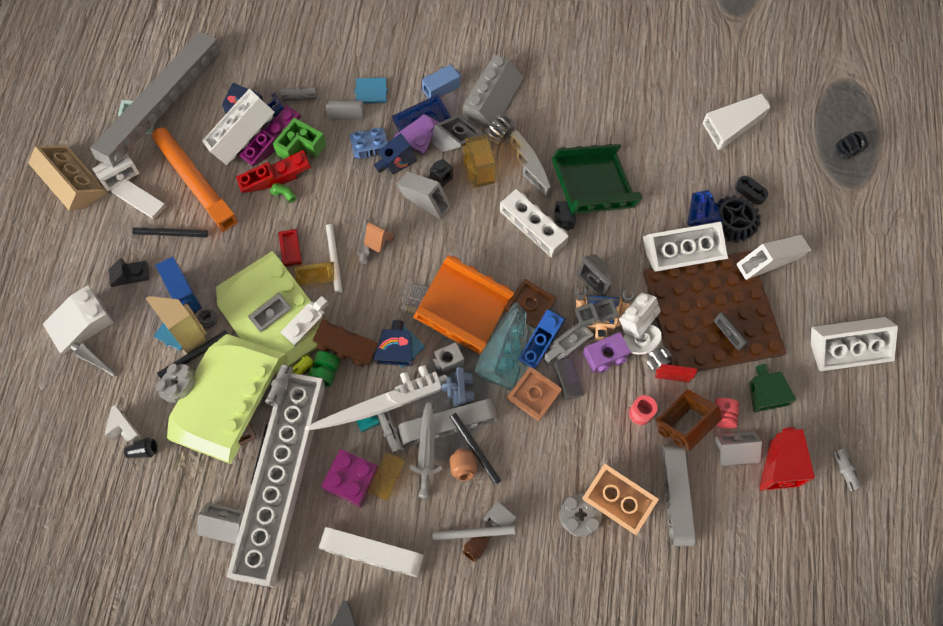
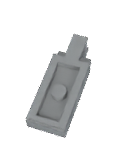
M577 323L552 342V345L549 346L551 351L545 354V361L550 364L557 358L559 360L565 359L593 338L594 334L588 327H581L580 323Z

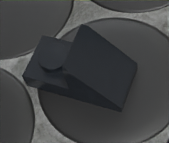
M120 258L109 268L110 286L115 287L148 281V263L145 260L126 264Z

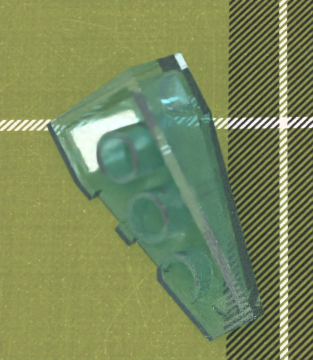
M518 303L512 305L481 352L475 368V372L485 381L508 390H513L516 386L520 373V366H517L518 355H522L520 338L524 336L527 313Z

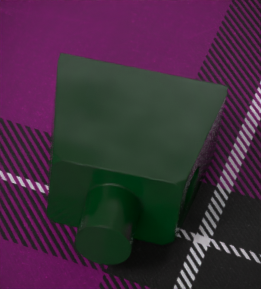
M767 364L755 367L758 376H755L749 382L754 413L790 406L796 401L792 390L781 372L770 373Z

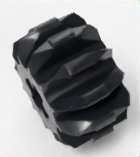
M855 131L844 136L835 146L838 155L842 159H849L863 152L869 146V143L862 131Z

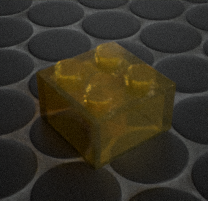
M487 134L465 138V146H463L464 156L462 158L464 167H468V181H472L473 188L494 184L496 164Z

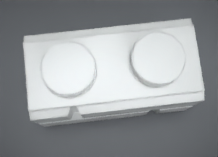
M127 153L114 168L105 163L92 168L107 191L140 174Z
M640 293L619 318L625 334L636 338L642 336L655 317L661 312L657 298L646 293Z

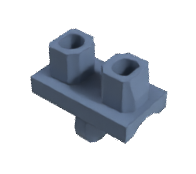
M457 367L456 372L451 373V377L446 378L447 383L441 385V390L447 392L448 398L453 397L454 408L474 401V392L465 391V385L472 384V373L463 372V368Z

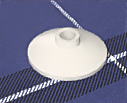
M650 325L640 338L625 334L623 339L631 353L646 354L659 346L662 335L656 326Z

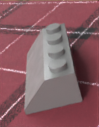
M496 54L492 56L463 104L464 118L488 128L489 124L502 113L504 114L524 80V77L510 60Z

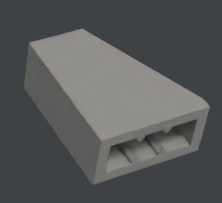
M407 171L397 183L405 198L438 219H442L451 208L440 183Z

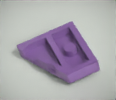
M423 115L398 132L394 138L401 133L413 150L424 155L430 144L434 127L440 122Z

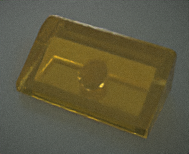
M334 261L294 266L298 285L334 281Z

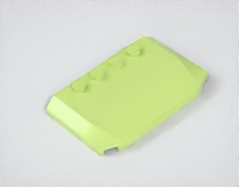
M273 251L216 286L217 306L240 339L285 353L288 357L285 365H288L287 369L297 364L302 359V356H309L317 350V344H314L313 338L320 322L296 347L280 333L311 301ZM279 292L291 309L260 332L248 318V315Z
M229 334L224 335L208 348L195 374H193L195 379L194 387L185 398L178 400L171 412L167 438L172 442L231 464L241 446L238 442L273 376L275 373L278 374L281 365L285 364L288 358L287 355Z

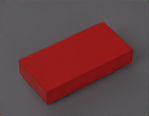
M297 229L279 231L283 265L288 267L302 264Z

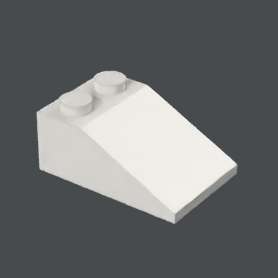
M87 285L70 295L43 325L59 352L64 354L71 349L70 347L74 342L80 344L114 322L96 293Z

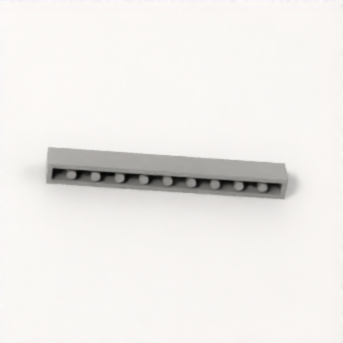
M199 31L90 147L95 159L114 168L123 159L124 155L134 147L137 141L145 135L147 130L156 123L158 118L167 111L168 107L178 99L179 95L188 88L190 83L198 77L200 72L208 66L211 60L218 55L220 50L217 39Z

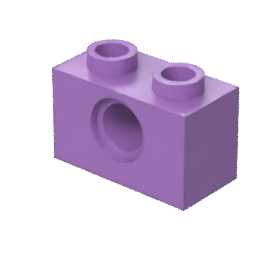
M620 332L586 346L583 351V355L593 373L598 371L603 373L614 364H617V366L624 364L631 353ZM603 352H609L612 357L604 356Z

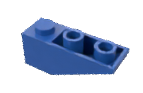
M547 309L518 360L536 369L567 318L552 309Z

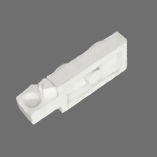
M322 296L315 303L311 301L280 333L296 347L322 320V316L325 314L323 310L329 305L328 301Z

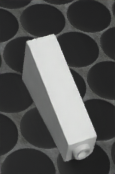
M759 94L707 113L703 125L718 150H722L765 118L770 105L763 94Z
M798 235L762 244L738 262L737 266L744 278L748 280L794 262L810 252L811 249L803 236Z

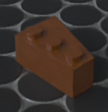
M322 318L313 338L314 344H317V349L327 352L329 349L335 352V356L343 360L348 357L353 360V364L362 368L364 365H369L378 344L357 333L345 330L344 327L331 324L324 318Z

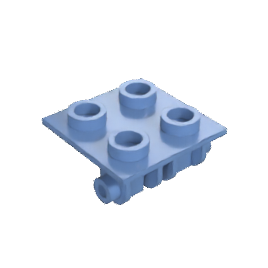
M373 128L368 131H356L349 134L354 158H358V160L367 158L366 151L368 156L371 157L369 150H373V154L376 156V149L377 156L380 155L378 151L388 143L384 128Z

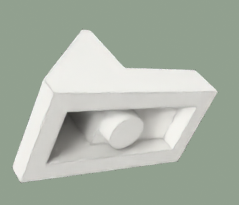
M116 405L112 406L105 436L113 440L121 434L127 442L132 441L133 443L142 440L143 438L123 411Z

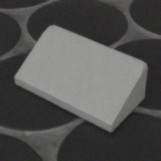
M278 292L250 313L248 318L261 332L289 311L291 307Z

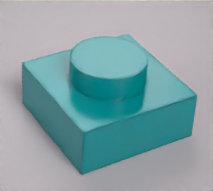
M376 415L356 421L361 433L380 425Z

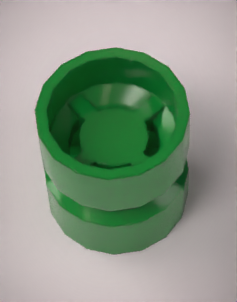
M318 351L313 361L315 366L310 368L308 376L322 378L325 387H331L335 378L333 372L338 370L341 362L340 358L328 352Z

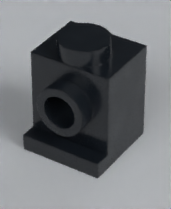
M442 158L431 166L428 179L437 181L441 187H444L453 179V167Z
M556 201L554 213L555 221L559 223V228H563L565 231L574 229L576 216L571 214L567 201Z

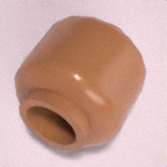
M458 449L449 459L451 473L458 480H470L477 473L476 458L471 451Z

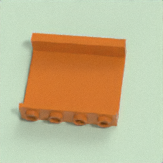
M447 255L413 318L481 355L488 345L487 341L514 292L508 286L495 282L492 277L479 273L475 267L465 265L459 258Z

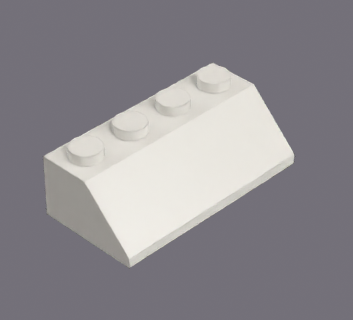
M248 89L202 142L213 155L227 165L235 160L237 153L248 145L249 140L260 132L261 127L272 119L275 112L251 89Z
M721 222L643 236L646 255L654 271L728 259Z
M886 317L812 327L811 347L818 370L827 371L895 361L898 326Z

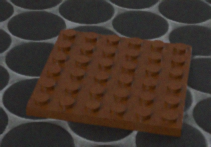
M751 251L727 255L728 259L667 270L654 271L653 268L644 269L643 275L649 295L657 298L661 312L656 319L664 346L672 354L669 359L671 361L670 365L696 368L697 372L780 357L787 353L760 275L746 280L737 266V263L748 256ZM719 313L726 314L749 342L740 351L734 347L715 324L714 320Z

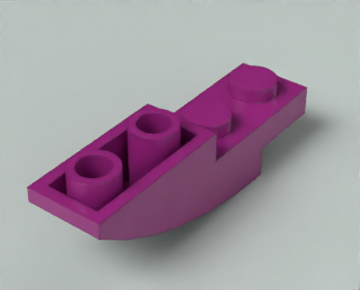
M286 105L267 129H261L239 156L253 167L275 152L273 143L293 118L300 120L302 116Z

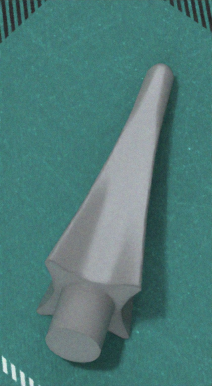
M367 219L363 223L362 235L357 250L360 264H367V259L371 260L369 247L364 245L368 224Z
M77 342L71 345L70 348L74 350L73 354L77 355L78 358L99 367L111 376H116V372L105 365L83 342L81 345Z

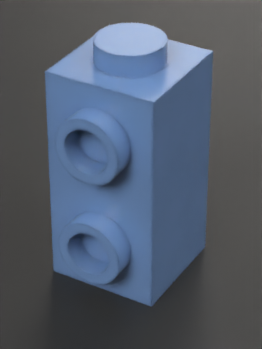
M452 65L443 67L422 79V90L432 102L459 88L461 75Z

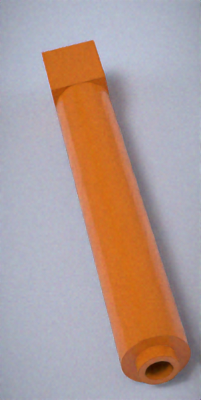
M164 127L155 129L151 136L152 140L201 202L222 233L236 225L238 221L234 213L224 200L218 196L170 132Z

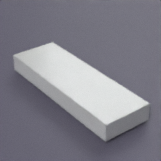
M128 180L113 187L111 190L113 194L153 220L166 208L163 202Z

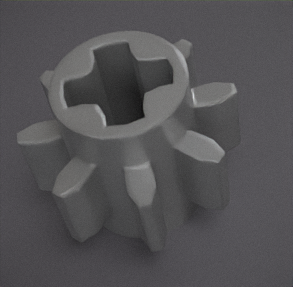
M657 347L648 353L649 359L647 363L651 369L660 368L661 364H671L669 359L672 354L667 348L661 349Z

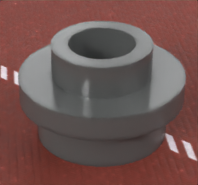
M204 309L200 311L197 319L204 328H209L216 324L218 317L215 311ZM207 317H211L209 321H205Z

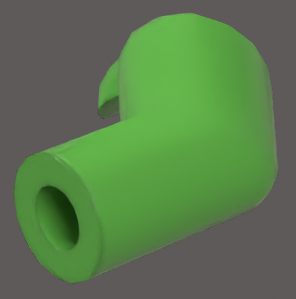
M275 183L270 189V193L274 196H278L279 193L283 194L289 203L297 199L289 186Z

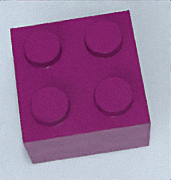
M340 449L321 487L324 492L362 508L379 473L378 466Z

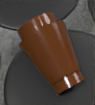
M491 536L473 537L464 545L462 553L469 560L476 562L478 559H481Z

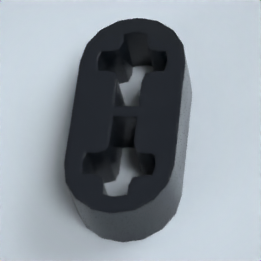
M741 176L735 185L736 190L747 199L749 198L752 203L757 205L763 204L768 197L767 189L748 176Z

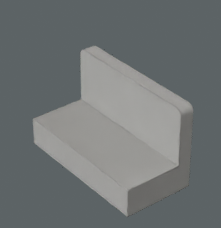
M328 101V104H326L328 120L363 119V101Z
M755 431L715 435V443L720 449L721 466L759 463L761 461L762 441Z
M207 502L198 514L197 534L236 544L244 511Z

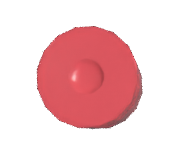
M647 395L637 397L629 410L631 420L639 425L649 423L657 412V403L652 397Z
M717 398L715 404L719 406L722 420L716 426L727 429L736 428L739 402L730 398Z

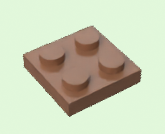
M529 367L507 396V399L537 421H540L562 392V388L532 367Z

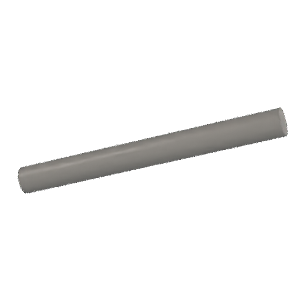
M516 526L433 532V540L516 534Z

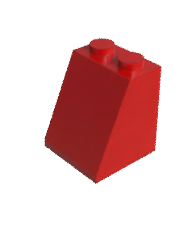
M795 427L784 428L781 433L776 434V437L769 442L760 491L801 487L815 479L803 429L795 430Z

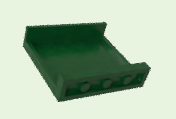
M621 144L577 146L573 148L561 147L557 149L551 160L571 214L635 208L642 200L640 192L633 193L617 152L621 148Z

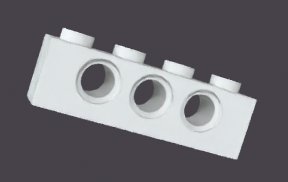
M515 189L500 202V212L551 258L567 245L569 237L567 232L563 228H559L551 217L543 214L536 204L533 205L524 193H520Z

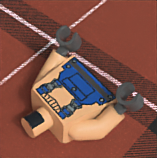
M576 286L574 288V293L577 295L576 308L612 298L620 318L630 306L629 300L634 297V291L632 290L630 297H626L625 288L622 291L624 300L621 301V297L586 295L587 288L583 286V292L578 294V287ZM619 318L587 327L590 331H596L595 339L600 341L607 338V332H614L615 327H619L621 323Z

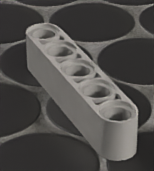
M492 399L478 401L433 414L434 439L459 432L450 419V416L455 412L467 429L498 420ZM423 417L398 425L403 446L420 443Z
M662 445L661 460L670 542L672 546H694L695 530L685 448L677 445Z

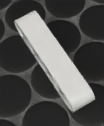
M327 527L324 529L318 549L413 577H418L424 555Z

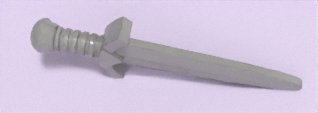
M426 403L423 411L417 468L412 464L409 466L412 471L422 475L421 490L418 494L421 499H428L431 496L428 489L429 475L443 469L440 465L434 468V418L431 403Z

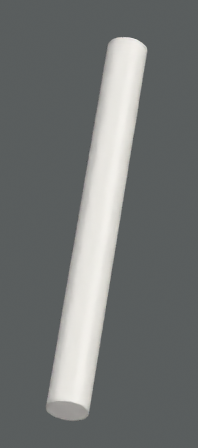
M332 224L326 225L334 289L335 293H342L334 228Z

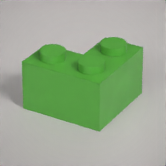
M293 118L274 141L273 145L277 156L283 159L301 150L317 158L325 148L326 142L322 132Z

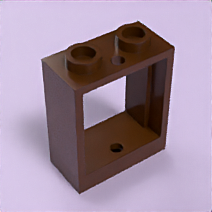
M687 389L655 421L661 436L664 438L668 437L677 446L691 451L722 420V415L718 405ZM690 409L704 416L687 434H683L672 427Z

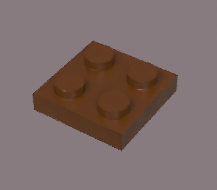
M524 279L505 306L504 311L536 329L546 310L552 308L557 297Z

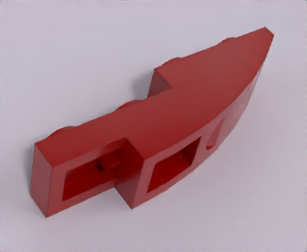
M302 150L272 165L266 162L236 176L242 193L261 191L272 188V185L275 183L285 184L297 179V174L310 169L311 165L307 154Z

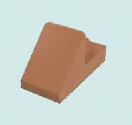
M368 222L364 245L380 252L386 240L392 241L394 235Z

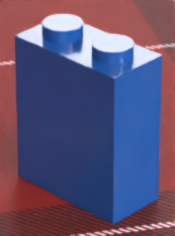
M173 256L155 265L172 299H179L182 305L187 303L194 314L202 309L188 279Z

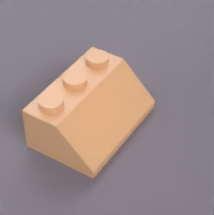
M606 464L603 465L582 498L635 535H637L659 500Z

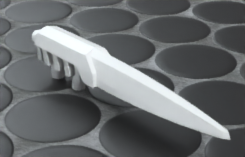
M425 365L418 367L421 375L420 378L410 381L408 373H402L400 376L403 384L394 387L395 390L330 415L306 426L305 429L315 430L336 426L395 409L439 392L441 384L447 382V376L442 375L438 377L436 372L428 374Z

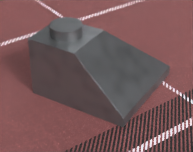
M456 115L435 125L430 142L444 152L460 148L483 137L484 134L460 115Z
M596 254L582 258L577 276L597 296H607L612 283L606 261L603 258H599Z

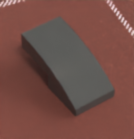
M612 298L596 304L592 302L574 309L581 327L592 326L619 318Z

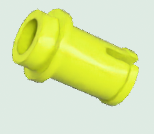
M308 355L302 356V359L292 367V373L302 375L314 364Z

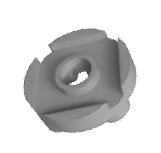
M171 364L161 381L156 384L155 389L165 401L175 403L177 402L175 399L179 397L185 398L194 387L195 379L193 374L195 372L185 364Z
M585 494L572 495L565 500L560 509V522L562 526L576 537L589 536L598 529L602 520V512L582 499ZM579 510L586 513L583 521H579V517H575V513H578Z

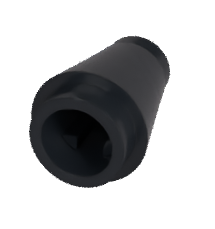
M148 437L124 447L126 458H151L158 452L156 440Z

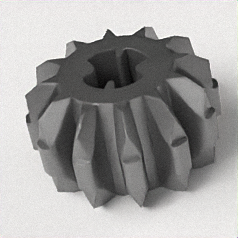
M502 113L489 124L486 136L492 142L501 144L514 130L515 122L509 116Z

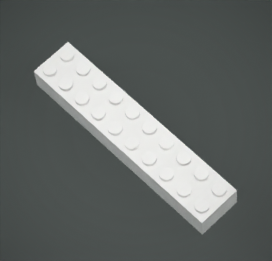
M294 373L290 375L287 382V390L283 391L278 406H273L226 576L232 580L273 588L275 586L314 430H306L305 427L317 422L325 390L322 378Z

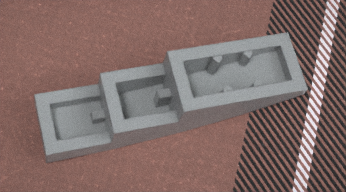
M515 130L511 133L510 144L517 150L516 159L523 165V175L547 198L550 192V185L546 173L528 142Z

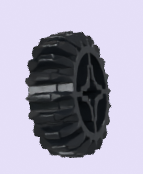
M734 194L732 197L727 195L724 199L721 198L718 203H715L710 213V222L722 223L724 237H728V242L732 239L735 242L739 240L744 242L758 231V227L761 224V221H759L761 215L758 214L759 209L754 208L755 203H749V198L744 200L742 196L737 198Z

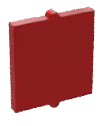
M661 364L660 368L656 369L655 378L689 383L692 378H695L697 369Z

